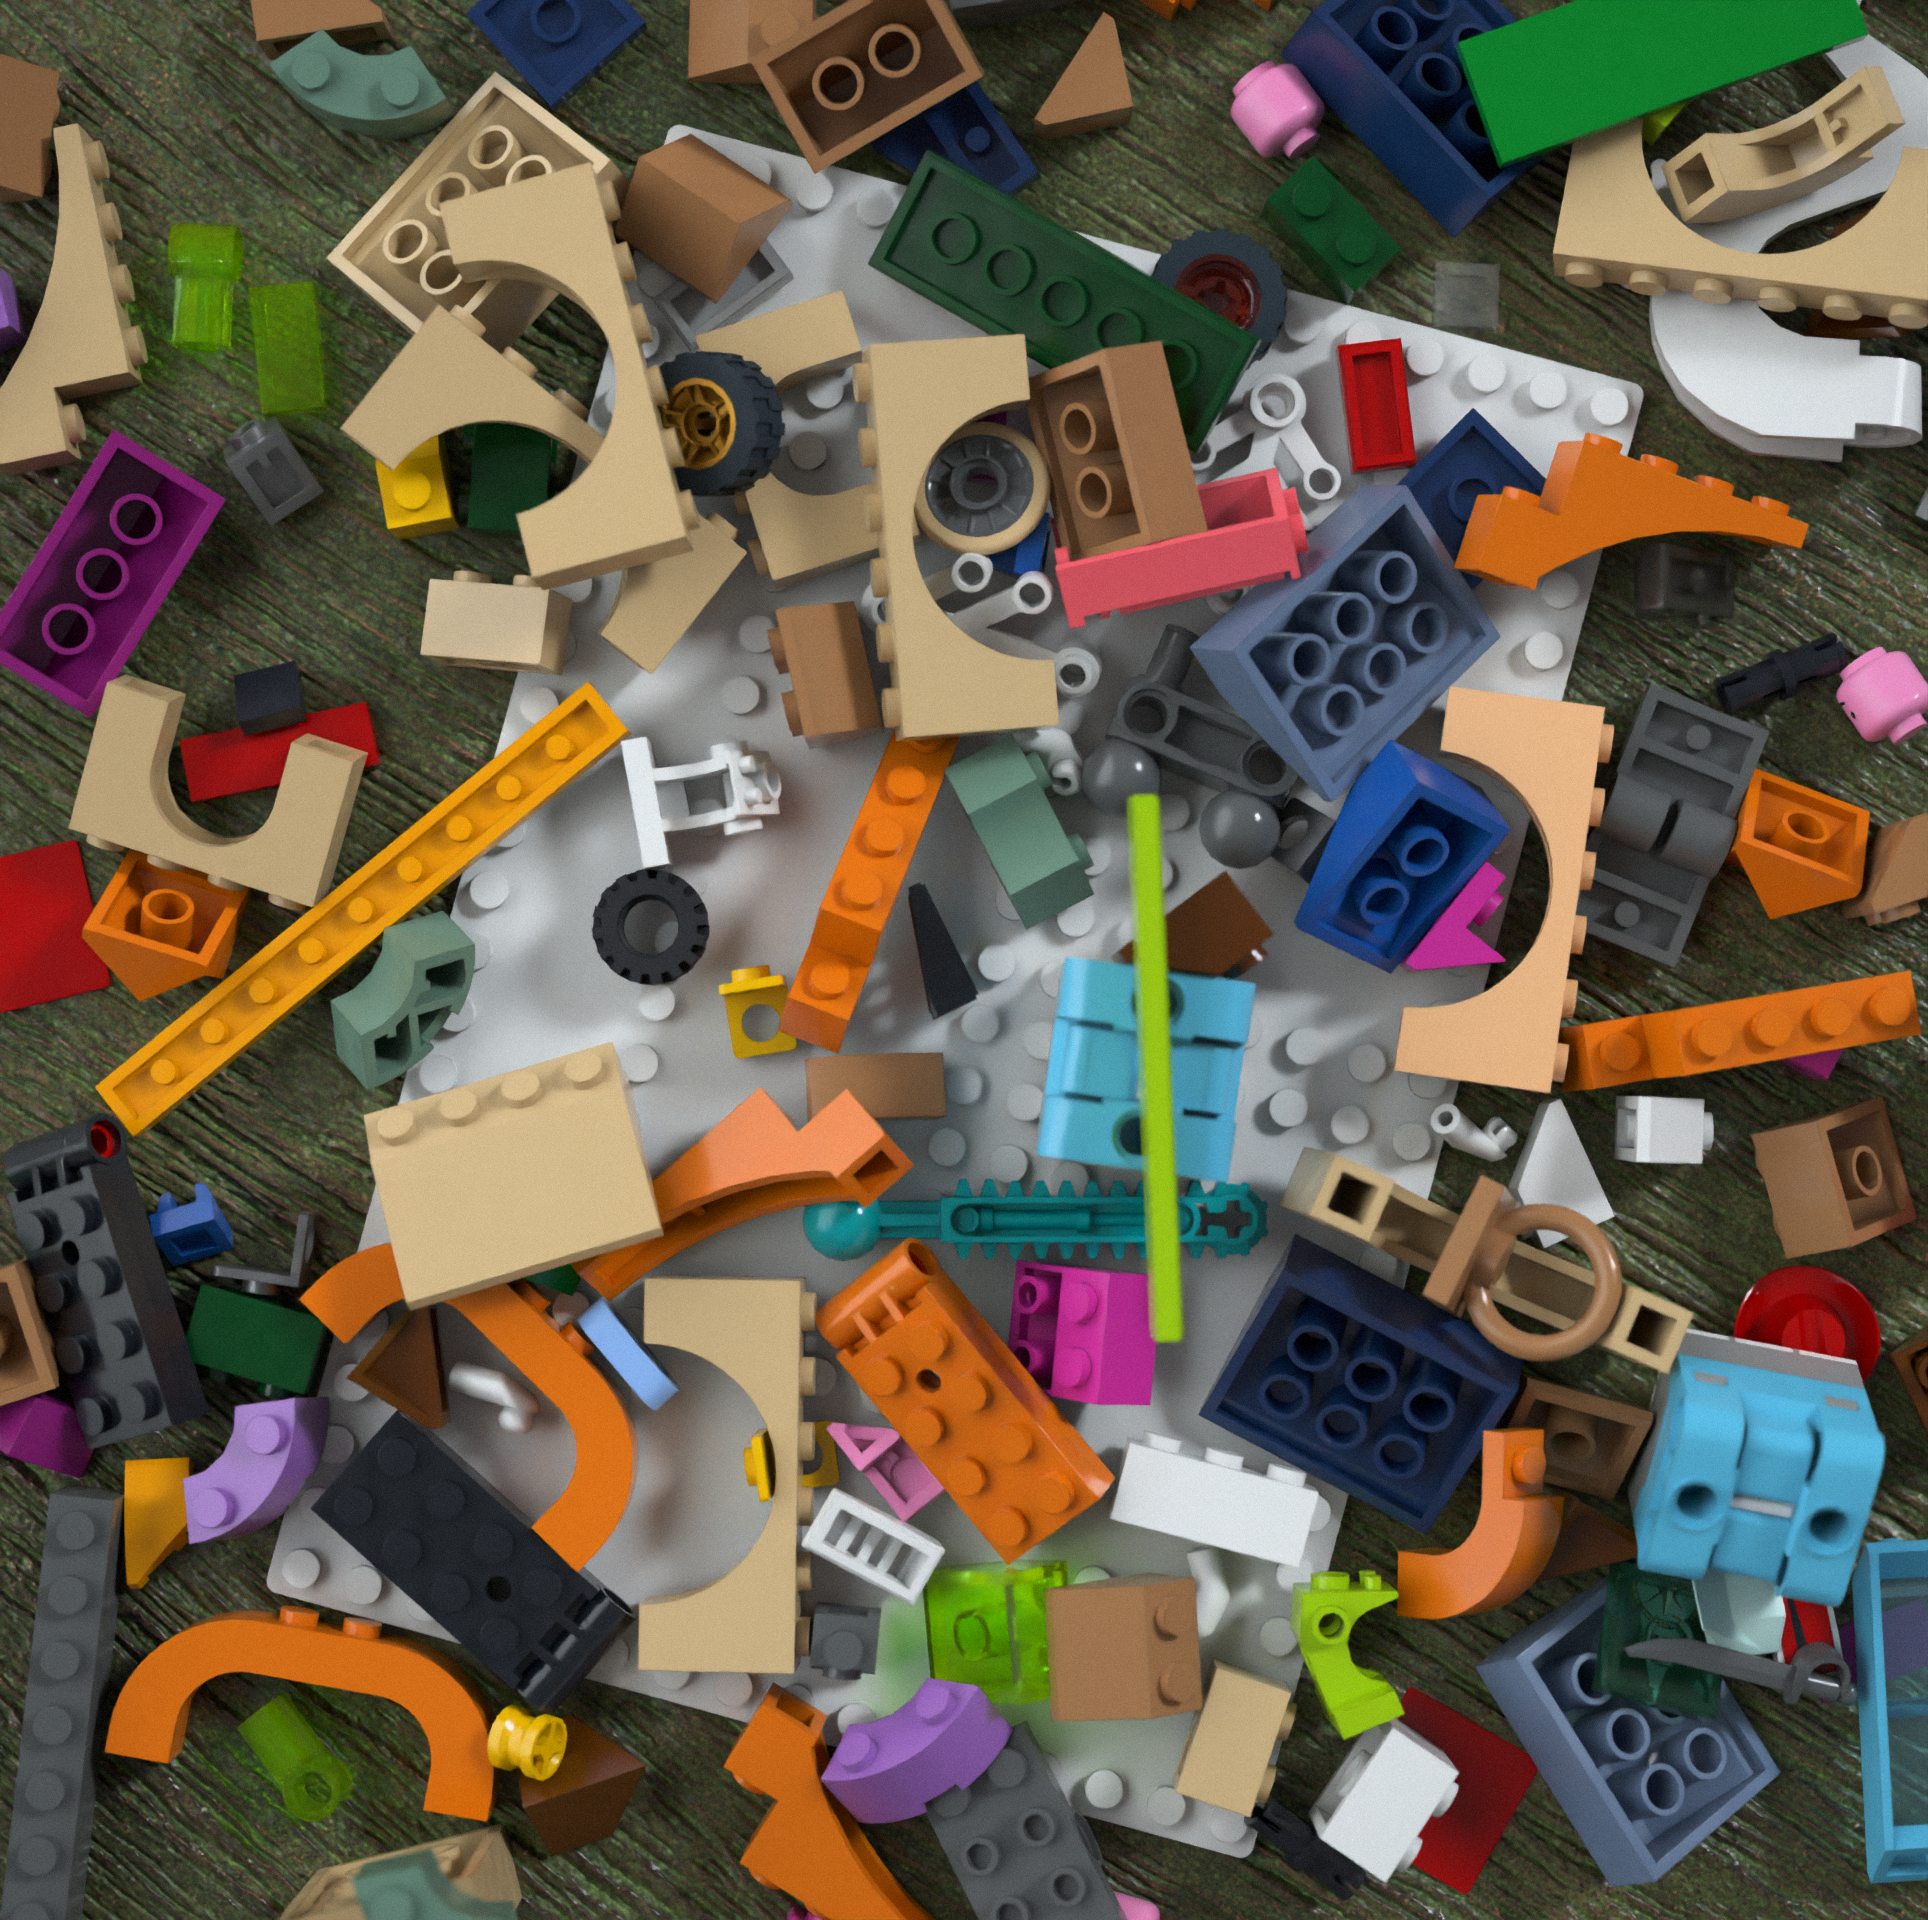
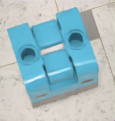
M1065 957V961L1060 969L1035 1149L1038 1151L1037 1155L1143 1171L1134 966ZM1167 971L1176 1175L1229 1182L1237 1123H1234L1244 1047L1249 1041L1256 984Z
M1687 1328L1668 1374L1658 1372L1648 1408L1649 1411L1653 1412V1422L1635 1456L1627 1486L1638 1546L1639 1569L1695 1581L1702 1580L1706 1569L1772 1581L1774 1591L1779 1597L1839 1607L1848 1586L1884 1460V1438L1878 1431L1856 1360Z

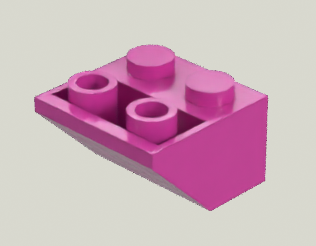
M1016 1260L1008 1342L1009 1350L1047 1396L1098 1405H1150L1156 1341L1150 1336L1148 1274L1108 1268Z

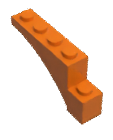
M1585 433L1583 441L1558 442L1541 497L1508 486L1503 487L1502 494L1477 495L1453 569L1509 589L1535 590L1539 577L1594 550L1639 537L1673 532H1702L1736 537L1770 548L1801 549L1809 524L1788 517L1790 506L1782 502L1762 496H1753L1751 502L1732 496L1735 486L1726 481L1710 476L1697 475L1694 482L1676 475L1679 465L1672 461L1648 454H1642L1640 461L1620 454L1622 448L1620 442L1601 435Z
M894 728L820 905L810 944L788 994L778 1031L834 1053H839L912 860L946 777L944 769L950 767L961 737L896 742Z
M1911 970L1559 1028L1558 1043L1569 1044L1564 1082H1561L1563 1092L1591 1090L1649 1079L1687 1076L1921 1035Z
M760 1087L652 1182L664 1236L570 1264L579 1276L611 1302L643 1275L680 1251L719 1231L759 1216L799 1206L840 1201H858L866 1209L908 1172L914 1164L848 1089L822 1108L812 1120L800 1129L791 1117Z
M773 1682L734 1743L723 1766L733 1772L736 1781L745 1789L760 1795L766 1793L775 1799L751 1836L739 1863L749 1868L751 1875L759 1883L773 1890L782 1889L802 1901L811 1915L814 1917L818 1916L823 1920H937L911 1897L882 1863L858 1826L855 1818L821 1781L830 1762L822 1731L828 1715Z

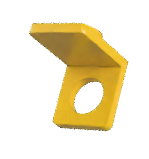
M769 965L731 971L733 983L718 985L719 995L724 996L734 1056L742 1059L794 1050L797 1046L796 1037L778 1031L772 1039L765 1042H757L750 1039L742 1027V1019L745 1012L756 1004H766L774 1008L781 1022L789 994L786 977L784 975L771 976Z
M830 1420L814 1421L815 1441L822 1448L823 1462L815 1472L803 1474V1487L835 1485L840 1480L836 1443L825 1429L832 1422ZM762 1428L751 1437L752 1447L744 1448V1466L748 1486H757L759 1501L767 1502L775 1494L776 1466L773 1445L768 1429Z

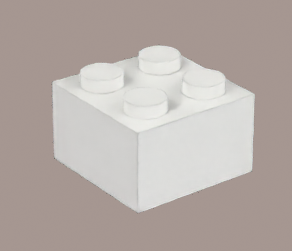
M1394 1718L1360 1734L1308 1814L1320 1839L1386 1883L1395 1869L1403 1873L1415 1859L1422 1845V1839L1417 1835L1431 1814L1439 1818L1451 1805L1459 1788V1785L1453 1782L1459 1772L1443 1749L1397 1718Z

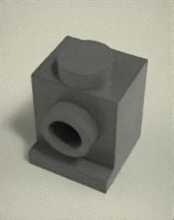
M818 1602L814 1615L810 1655L811 1668L823 1669V1676L840 1680H859L862 1673L875 1675L882 1608Z

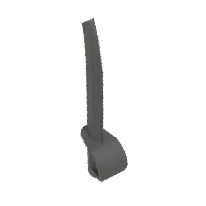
M1683 1638L1648 1640L1624 1648L1629 1657L1677 1663L1783 1691L1784 1702L1790 1705L1796 1704L1800 1694L1832 1703L1837 1700L1838 1703L1844 1706L1855 1704L1860 1697L1859 1687L1856 1683L1850 1681L1849 1666L1838 1652L1825 1642L1805 1644L1796 1651L1790 1665L1709 1643ZM1825 1663L1836 1664L1834 1676L1813 1670Z

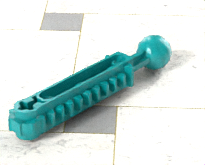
M959 1179L953 1197H940V1200H879L877 1198L866 1209L858 1201L806 1205L802 1219L805 1236L812 1247L825 1257L839 1261L861 1258L875 1247L879 1239H906L909 1237L940 1239L941 1243H954L960 1259L968 1258L973 1243H980L986 1259H993L999 1243L1006 1244L1012 1259H1019L1025 1243H1031L1038 1259H1045L1050 1243H1057L1064 1259L1071 1258L1076 1243L1083 1244L1088 1258H1097L1101 1245L1105 1242H1108L1114 1258H1123L1128 1242H1134L1140 1258H1147L1143 1180L1139 1181L1133 1197H1128L1122 1181H1113L1107 1197H1102L1096 1181L1087 1182L1082 1197L1076 1196L1070 1181H1062L1056 1197L1050 1196L1045 1181H1036L1030 1197L1024 1196L1019 1181H1011L1005 1197H999L993 1179H985L979 1197H973L967 1179ZM1191 1180L1185 1196H1180L1177 1190L1179 1244L1180 1242H1185L1191 1258H1200L1205 1245L1214 1250L1217 1258H1226L1227 1254L1246 1256L1250 1254V1249L1257 1245L1262 1237H1267L1269 1230L1266 1229V1210L1269 1206L1266 1201H1261L1258 1195L1249 1189L1250 1184L1240 1182L1236 1185L1216 1181L1214 1187L1207 1193H1204L1200 1181ZM1232 1200L1234 1201L1236 1211L1246 1213V1225L1235 1227L1234 1237L1227 1238L1226 1228L1217 1225H1202V1235H1195L1200 1228L1201 1217L1194 1203H1202L1203 1213H1222L1226 1211L1227 1201Z

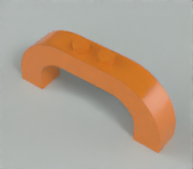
M391 1242L368 1248L342 1260L320 1277L299 1299L345 1345L355 1341L388 1307L399 1300L405 1299ZM521 1278L518 1282L512 1280L445 1300L443 1302L459 1310L562 1411L572 1427L577 1448L576 1466L572 1479L560 1498L531 1528L578 1573L613 1534L627 1510L635 1488L638 1472V1442L629 1406L612 1377L591 1356L597 1349L596 1345L572 1322L569 1321L564 1327H561L545 1311L551 1302L534 1283Z
M281 1606L280 1614L264 1611H235L205 1618L181 1630L152 1651L127 1680L113 1710L105 1746L106 1753L169 1764L182 1752L188 1715L195 1695L207 1680L221 1674L248 1672L384 1697L397 1702L409 1710L419 1721L428 1738L431 1752V1768L423 1810L484 1822L488 1821L495 1810L501 1769L491 1764L487 1751L488 1738L495 1719L479 1687L456 1662L442 1652L414 1639L382 1633V1623L374 1620L346 1617L344 1618L343 1625L318 1621V1611L298 1606Z

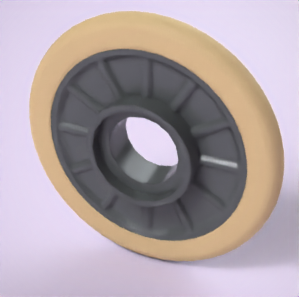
M993 422L971 423L947 439L932 457L918 487L913 511L915 518L931 539L951 551L961 554L977 553L981 555L1004 551L1025 539L1036 528L1046 511L1051 490L1050 473L1047 463L1037 446L1018 430ZM985 474L993 477L998 482L997 491L994 496L981 503L966 499L962 494L966 481L972 476Z

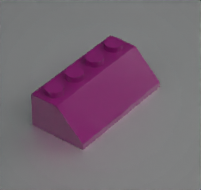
M113 430L0 612V664L92 718L102 702L107 682L116 679L226 499Z

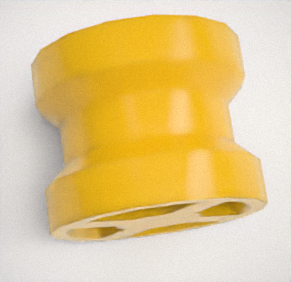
M514 1704L507 1706L498 1714L489 1734L487 1748L489 1761L494 1767L507 1771H512L519 1767L526 1777L544 1781L556 1772L563 1759L567 1743L566 1725L558 1717L543 1714L535 1718L530 1709Z

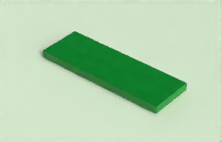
M1576 0L1460 41L1456 50L1500 169L1862 41L1869 33L1857 0Z

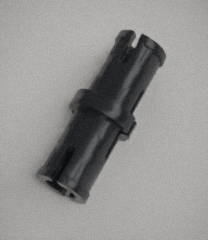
M1831 632L1808 644L1786 652L1776 649L1764 654L1763 661L1738 672L1736 671L1714 679L1713 687L1720 707H1724V713L1733 716L1749 709V707L1776 697L1784 701L1798 694L1796 689L1819 679L1841 673L1848 666V659L1841 641L1837 642V636Z
M1272 1791L1266 1803H1263L1265 1804L1264 1808H1261L1255 1802L1251 1817H1244V1823L1250 1829L1256 1830L1284 1853L1286 1864L1295 1871L1306 1870L1331 1890L1339 1900L1345 1901L1353 1896L1352 1891L1345 1886L1347 1882L1357 1891L1362 1886L1367 1870L1320 1839L1313 1822H1306L1281 1802Z

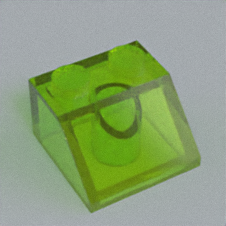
M1016 1559L1009 1565L1005 1561L935 1567L923 1588L930 1678L977 1685L993 1703L1025 1705L1050 1698L1044 1589L1068 1585L1066 1561Z

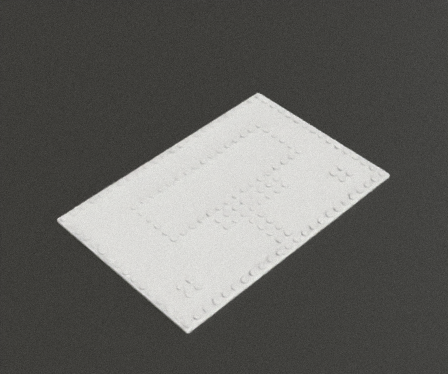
M675 125L669 129L664 145L686 135L693 134L791 199L793 204L767 237V240L792 272L794 279L735 323L843 290L862 354L869 344L991 336L868 265L908 186L832 165L814 174L806 158L684 125ZM1076 232L1152 275L1155 264L1161 257L1157 253ZM635 250L633 263L637 280L626 284L632 306L643 304L650 325L653 342L642 344L647 367L649 368L656 365L660 366L664 362H671L675 360L676 355L691 352L653 301L654 297L679 279ZM1209 273L1203 275L1189 286L1185 294L1238 325L1245 316L1247 299L1244 290L1235 279L1225 274ZM1287 289L1288 299L1285 307L1287 312L1275 343L1272 344L1268 353L1260 361L1256 360L1253 362L1250 368L1244 372L1216 423L1217 425L1242 410L1244 393L1250 383L1257 377L1267 373H1282L1297 381L1306 397V412L1301 424L1323 460L1338 470L1341 477V486L1335 497L1326 503L1320 504L1308 500L1301 490V479L1304 474L1280 439L1274 459L1275 468L1277 467L1278 473L1288 489L1295 487L1299 507L1309 523L1318 527L1361 485H1397L1413 469L1351 475L1336 357L1338 345L1401 338L1417 464L1472 408L1484 417L1546 479L1558 442L1583 441L1585 433L1601 435L1622 444L1620 454L1628 456L1643 400V390L1638 384ZM610 346L607 349L587 424L603 437L609 430L616 399V371ZM1027 356L1028 378L1050 370ZM853 366L796 384L778 397L781 398L784 411L781 412L782 423H785V436H781L779 447L782 449L778 459H774L769 467L771 469L770 473L777 480L795 491L810 495H831L873 482L872 467L862 468L860 462L858 434L859 429L868 428L866 402L856 403ZM1268 396L1262 401V409L1268 416L1278 417L1285 412V404L1277 396ZM1026 404L1021 409L1007 411L1006 426L1018 430L1036 445ZM1254 433L1216 453L1215 461L1209 470L1204 473L1194 474L1196 484L1209 483L1247 460ZM1206 446L1197 454L1188 449L1190 460L1194 464L1204 463L1209 458ZM579 456L577 457L570 485L589 467ZM1316 472L1310 476L1309 484L1315 492L1324 494L1332 489V480L1326 473ZM966 482L963 486L962 494L972 502L981 503L994 496L998 484ZM732 495L693 496L697 512L701 516L706 518L712 510L740 531L742 535L736 541V544L744 549L747 554L653 674L643 671L596 633L613 605L619 588L622 570L552 588V590L572 600L563 676L518 672L495 757L586 682H590L632 733L625 740L646 736L652 742L656 768L710 760L709 747L734 741H747L750 751H769L770 760L777 767L781 779V795L778 798L780 814L761 818L763 830L747 834L725 836L724 827L720 826L669 836L674 867L662 869V871L672 873L689 883L705 904L710 926L706 950L702 958L694 965V968L675 981L657 985L631 982L611 970L601 959L592 936L594 917L592 916L604 890L615 883L619 877L644 869L621 743L462 873L450 918L475 943V966L471 987L459 1015L452 1012L442 1028L430 1041L435 1048L407 1071L398 1105L613 1041L632 1088L651 1180L653 1182L684 1155L690 1147L694 1146L760 1087L791 1117L800 1129L808 1123L805 1060L808 1058L884 1053H943L946 1117L939 1120H877L914 1164L908 1172L878 1197L879 1200H940V1197H953L959 1179H967L973 1197H979L985 1179H993L999 1197H1005L1011 1181H1019L1025 1197L1031 1196L1036 1181H1045L1051 1197H1056L1062 1181L1071 1182L1077 1197H1082L1088 1181L1097 1182L1102 1197L1108 1196L1113 1181H1122L1128 1197H1133L1139 1181L1143 1180L1142 1170L1037 1155L1038 1151L1035 1149L1061 965L1065 961V957L1115 963L1111 956L1133 940L1127 818L1107 816L1094 808L1083 793L1082 787L1080 791L1071 796L1056 794L1050 787L1043 790L1065 835L1069 836L1077 831L1091 856L1094 866L1084 872L1094 895L1026 930L946 776L839 1053H834L796 1038L797 1046L794 1050L738 1059L733 1054L724 996L719 995L718 985L733 983L731 971L769 965L771 976L784 975L786 977L788 993L790 992L810 944L820 905L895 728L885 727L882 713V689L891 688L889 662H879L876 633L864 622L860 608L862 595L871 583L870 560L776 589L771 574L758 577L747 540L759 536L752 514L748 513L739 516ZM1049 499L1045 512L1049 513L1050 518H1054ZM917 522L921 534V544L915 545L914 550L923 578L954 564L961 553L951 551L936 543L924 532ZM1051 527L1044 573L1050 578L1054 587V594L1049 606L1039 614L1019 612L990 627L1055 650L1068 641L1079 640L1089 643L1098 651L1102 660V671L1097 685L1091 692L1080 697H1070L1057 691L1059 725L1054 728L1064 730L1072 736L1085 760L1094 747L1106 740L1105 733L1129 678L1146 673L1166 625L1173 624L1183 627L1201 637L1222 615L1214 612L1208 606L1205 596L1123 615L1120 614V609L1111 611V617L1101 619L1100 613L1085 616L1086 626L1070 629L1056 574L1055 565H1057L1055 549L1057 546ZM1018 544L1014 545L1011 548H1017ZM1008 548L1001 552H997V554H1004L1008 552L1011 548ZM1603 548L1565 563L1539 577L1535 590L1509 589L1483 579L1472 591L1501 637L1451 687L1562 701ZM968 561L961 565L962 574L969 580H979L984 575L983 569L976 562ZM993 569L988 584L981 591L968 593L957 589L935 602L940 609L955 613L1016 585L1017 580ZM1028 583L1022 587L1023 596L1031 602H1038L1045 598L1043 589L1037 584ZM1241 588L1221 592L1218 595L1223 601L1233 603L1240 599ZM883 600L881 602L882 611L885 613ZM854 601L884 733L809 749L804 735L793 737L792 732L789 730L781 693L793 691L790 673L779 675L775 667L767 629L779 627L775 611L778 609ZM1194 655L1181 686L1184 694L1243 719L1221 696ZM1067 664L1062 668L1063 675L1072 682H1078L1085 678L1083 668L1077 664ZM1448 688L1395 742L1482 787L1511 829L1485 860L1506 876L1505 880L1496 890L1504 896V899L1481 927L1473 921L1466 927L1495 950L1529 825L1530 815L1512 792L1487 773L1469 764L1439 757ZM1138 706L1129 713L1132 725L1142 733H1156L1163 728L1161 715L1152 707ZM1009 733L961 737L950 766L1009 736ZM1256 756L1249 760V772L1256 781L1266 785L1275 784L1280 781V769L1274 760L1266 756ZM1161 767L1163 779L1160 794L1157 798L1160 801L1165 915L1226 870L1274 934L1261 944L1269 955L1243 975L1233 979L1235 981L1256 984L1249 1041L1244 1047L1234 1123H1237L1229 1182H1226L1227 1184L1236 1185L1240 1182L1250 1184L1249 1189L1255 1192L1261 1201L1267 1202L1269 1208L1266 1210V1229L1269 1232L1267 1237H1262L1258 1244L1250 1249V1254L1246 1256L1227 1254L1226 1258H1217L1214 1250L1205 1245L1200 1258H1191L1185 1242H1180L1183 1337H1180L1181 1341L1156 1342L1150 1405H1098L1048 1396L1114 1475L1115 1480L1098 1501L1009 1565L1005 1563L948 1492H943L907 1522L936 1538L945 1548L944 1554L913 1606L813 1553L812 1591H801V1617H812L813 1635L814 1615L818 1602L882 1608L875 1675L862 1673L859 1680L828 1678L822 1675L823 1669L811 1668L810 1656H800V1665L794 1674L638 1670L639 1605L647 1596L681 1593L698 1588L719 1578L748 1555L765 1528L774 1497L770 1501L760 1502L758 1487L748 1486L744 1466V1448L752 1447L751 1437L759 1429L767 1428L749 1395L733 1378L713 1363L693 1353L664 1345L646 1344L680 1387V1391L657 1411H653L642 1401L597 1348L591 1356L606 1370L621 1390L634 1421L638 1442V1472L635 1488L622 1520L605 1544L584 1567L622 1598L636 1613L637 1619L585 1678L748 1723L774 1682L828 1715L822 1731L825 1744L838 1747L849 1724L872 1723L895 1713L914 1697L927 1678L977 1685L1011 1727L1027 1720L1070 1807H1076L1082 1815L1230 1856L1244 1858L1253 1851L1258 1833L1244 1823V1815L1176 1793L1172 1779L1195 1711L1153 1719L1051 1720L1044 1589L1142 1573L1193 1578L1186 1552L1208 1544L1112 1520L1109 1517L1108 1509L1127 1437L1142 1441L1144 1430L1153 1431L1182 1440L1179 1451L1204 1457L1206 1448L1214 1447L1244 1456L1242 1464L1244 1468L1267 1473L1269 1463H1274L1306 1472L1199 1416V1411L1266 1282L1295 1233L1404 1290L1410 1267L1409 1263L1278 1205L1304 1147L1338 1154L1396 1180L1395 1183L1428 1200L1444 1141L1432 1128L1430 1122L1431 1115L1440 1105L1454 1104L1459 1081L1393 1072L1402 1008L1404 1006L1418 1008L1439 1007L1471 999L1484 992L1491 964L1407 972L1398 965L1390 974L1299 930L1294 920L1309 885L1296 873L1270 857L1255 867L1244 869L1227 867L1213 859L1202 844L1199 825L1202 811L1209 801L1221 792ZM1362 773L1333 802L1324 801L1298 776L1285 805L1290 799L1297 798L1337 821L1350 788ZM722 775L684 781L690 815L727 808ZM1297 821L1287 828L1281 839L1282 848H1291L1304 838L1308 829L1307 821ZM919 882L921 885L925 884L979 994L976 996L977 1000L936 1020H933L932 1014L929 1013L908 901V888ZM647 900L638 903L629 911L625 919L624 932L628 943L634 950L642 954L655 955L664 952L673 944L678 934V921L674 911L667 904L657 900ZM1222 974L1215 977L1225 979ZM766 1004L753 1005L745 1012L742 1019V1027L745 1034L757 1042H765L772 1039L777 1034L780 1026L777 1012ZM1176 1175L1177 1190L1180 1196H1185L1191 1180H1199L1204 1193L1211 1190L1216 1182ZM375 1186L357 1253L391 1242L377 1186ZM1232 1200L1227 1201L1226 1211L1222 1213H1203L1202 1203H1194L1201 1217L1200 1228L1195 1235H1202V1225H1217L1225 1227L1227 1238L1234 1237L1235 1227L1246 1225V1213L1236 1211L1234 1201ZM799 1206L759 1216L715 1233L680 1251L655 1267L609 1303L621 1314L643 1342L645 1278L652 1275L806 1277V1292L817 1293L818 1309L905 1239H879L870 1252L858 1259L848 1261L829 1259L816 1251L806 1238L802 1221L805 1206ZM919 1239L932 1250L942 1269L1007 1347L1016 1260L1108 1268L1148 1274L1147 1258L1139 1257L1134 1242H1128L1123 1258H1114L1108 1242L1102 1243L1097 1258H1088L1083 1244L1076 1243L1071 1258L1064 1259L1057 1243H1050L1045 1259H1038L1031 1243H1025L1019 1259H1012L1006 1244L999 1243L993 1259H986L980 1243H973L968 1258L960 1259L954 1243H941L940 1239ZM582 1277L573 1296L534 1283L551 1302L545 1311L561 1327H564L570 1321L583 1332L584 1330L578 1323L577 1317L599 1298L603 1297ZM402 1299L388 1307L355 1341L345 1345L334 1334L317 1397H328L329 1404L328 1431L324 1450L314 1475L307 1476L298 1493L288 1504L290 1508L284 1514L267 1575V1586L272 1592L461 1644L310 1509L395 1411L398 1410L347 1379V1376L408 1307L405 1299ZM443 1301L438 1302L437 1309L451 1422L442 1428L430 1430L533 1522H536L560 1498L572 1479L577 1458L576 1441L572 1427L562 1411L472 1322L453 1306ZM817 1326L816 1331H805V1357L816 1358L815 1396H804V1422L830 1420L832 1423L895 1429L835 1357L841 1350L828 1343ZM461 1360L502 1371L535 1394L539 1403L540 1413H534L533 1428L527 1433L504 1429L498 1421L503 1408L502 1405L450 1391L449 1377L454 1365ZM816 1441L814 1461H803V1474L815 1472L823 1462V1451ZM836 1443L840 1480L835 1485L814 1487V1520L833 1488L900 1519L863 1472H859ZM1306 1472L1307 1475L1304 1483L1313 1485L1319 1492L1300 1569L1218 1547L1230 1591V1602L1214 1632L1208 1637L1199 1640L1201 1689H1203L1212 1659L1214 1658L1286 1682L1291 1691L1289 1702L1293 1703L1304 1662L1290 1627L1293 1583L1311 1582V1573L1328 1571L1348 1493ZM841 1510L824 1540L835 1545L852 1514ZM865 1521L863 1522L847 1549L848 1552L854 1555L857 1553L872 1525ZM802 1526V1541L811 1526ZM883 1533L868 1559L869 1562L876 1565L890 1541L891 1535ZM906 1543L903 1544L888 1571L894 1574L898 1572L911 1546ZM802 1546V1552H811ZM502 1576L493 1577L491 1581L493 1592L499 1597H509L511 1594L510 1582ZM1276 1739L1268 1763L1276 1765L1282 1740ZM1256 1801L1261 1808L1265 1807V1804Z

